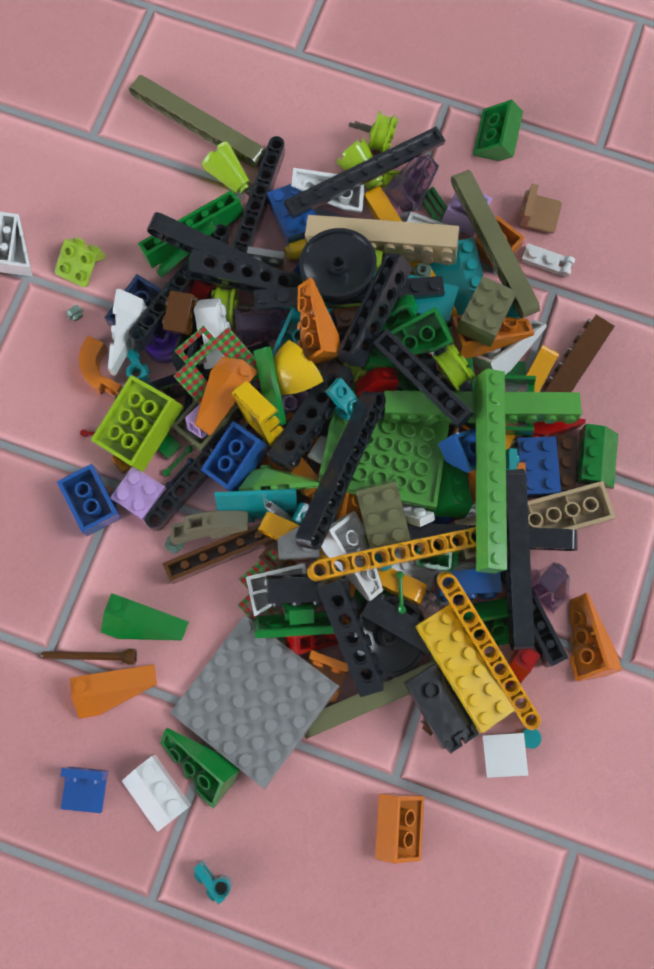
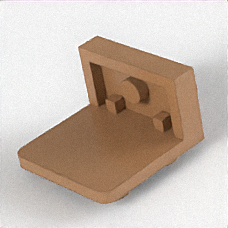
M532 183L530 189L525 190L523 201H525V205H522L519 216H521L519 226L553 234L556 230L562 203L559 200L537 195L539 185Z

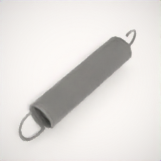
M268 501L265 504V508L271 513L291 521L292 517L272 501Z

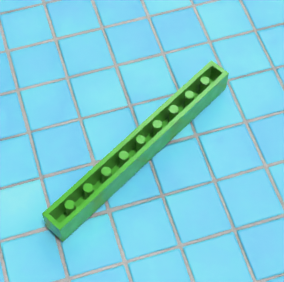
M485 369L476 376V572L498 573L507 570L505 371Z
M384 391L386 404L383 409V420L393 423L399 421H409L411 423L428 421L430 423L447 421L453 423L421 391ZM452 391L474 414L467 422L476 423V392ZM505 392L506 423L525 421L529 424L535 422H545L547 424L564 422L572 424L577 422L582 415L580 392Z

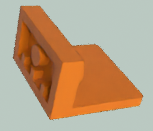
M311 651L308 663L339 686L329 701L336 703L349 669L348 665L342 661Z

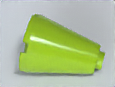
M362 138L361 143L356 141L342 153L344 156L342 160L338 158L336 163L343 170H348L372 158L373 155L367 142ZM381 175L365 183L364 186L369 190L377 186L381 187L384 178Z
M227 141L216 146L218 150L215 152L211 150L201 165L205 171L236 194H243L248 190L250 181L231 145Z

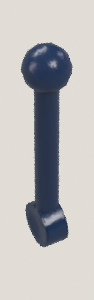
M188 458L187 463L177 475L165 484L166 489L169 490L188 466L193 463V458Z

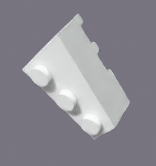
M0 212V272L33 277L19 214Z
M220 298L198 300L194 308L197 330L204 325L213 337L216 338L226 328L229 327L231 329L230 323L227 322L225 317V306L222 305ZM202 334L203 343L205 345L209 342V339L204 334ZM217 347L206 355L205 369L213 368L221 357H225Z
M305 563L246 577L254 616L272 607L266 599V575L307 574Z

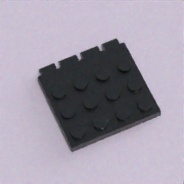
M437 662L404 683L442 749L446 748L451 754L463 746L460 738L466 744L479 735L475 724Z

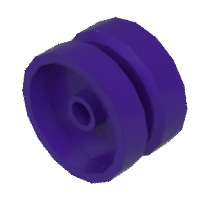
M162 328L145 349L146 353L152 360L158 363L167 364L172 362L171 358L179 334L168 332Z

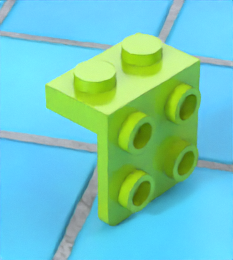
M79 237L64 239L55 273L81 287H87L95 262L104 260L106 253L100 251L101 248L96 245L86 244L85 240Z

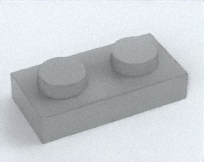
M248 246V255L273 267H284V252Z

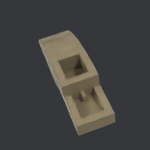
M211 511L184 516L183 522L171 525L170 542L177 545L207 536L217 539L247 531L248 513L246 511Z

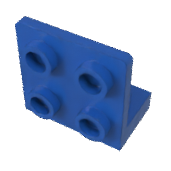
M71 766L63 767L60 777H65L61 809L102 813L108 770Z

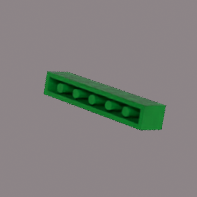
M230 190L177 221L199 231L210 220L214 225L223 224L227 226L241 218L244 212L241 201ZM152 235L137 243L143 257L151 268L163 263L179 249Z

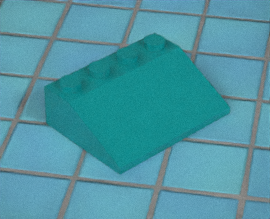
M474 238L458 241L456 264L443 265L434 262L429 264L436 276L443 277V283L459 287L454 303L458 315L464 314L482 276H484Z
M296 489L214 492L217 511H246L248 513V523L255 522V519L264 518L266 512H270L265 508V499L272 501L291 517H293L297 509Z

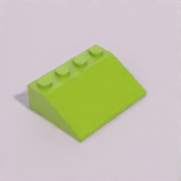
M131 375L94 433L91 441L132 467L144 472L184 406Z

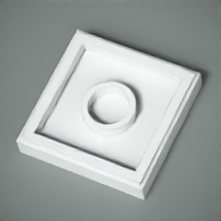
M524 733L483 735L487 778L528 776Z

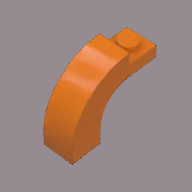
M87 335L79 352L81 373L90 387L98 394L102 395L105 391L109 395L115 396L121 392L122 385L100 373V363L108 349L103 342Z

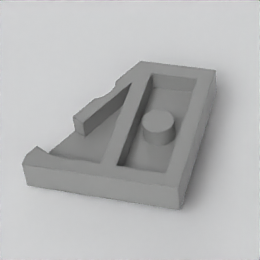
M299 527L278 538L279 560L319 558V549L312 550L297 546L295 537Z

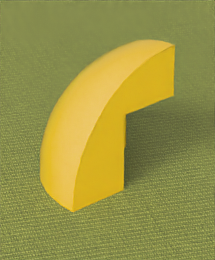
M288 340L276 353L274 364L281 395L302 392L323 382L322 376L314 363L307 360L303 350L294 342Z

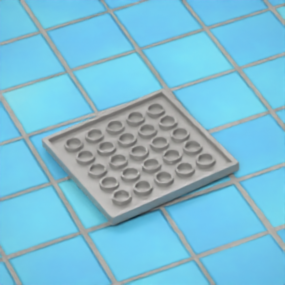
M244 615L170 713L263 789H266L336 693L339 686L276 638L255 639V623Z

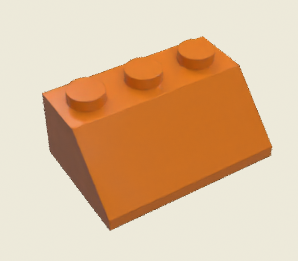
M396 793L379 794L375 847L376 860L394 864L421 861L424 796Z

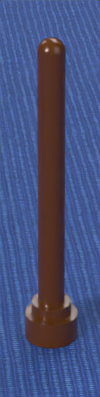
M128 648L123 652L43 651L40 656L42 659L122 660L127 665H135L137 662V649Z

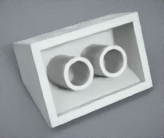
M156 755L148 758L122 780L157 832L191 806Z

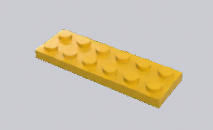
M450 604L415 626L479 733H484L515 711Z

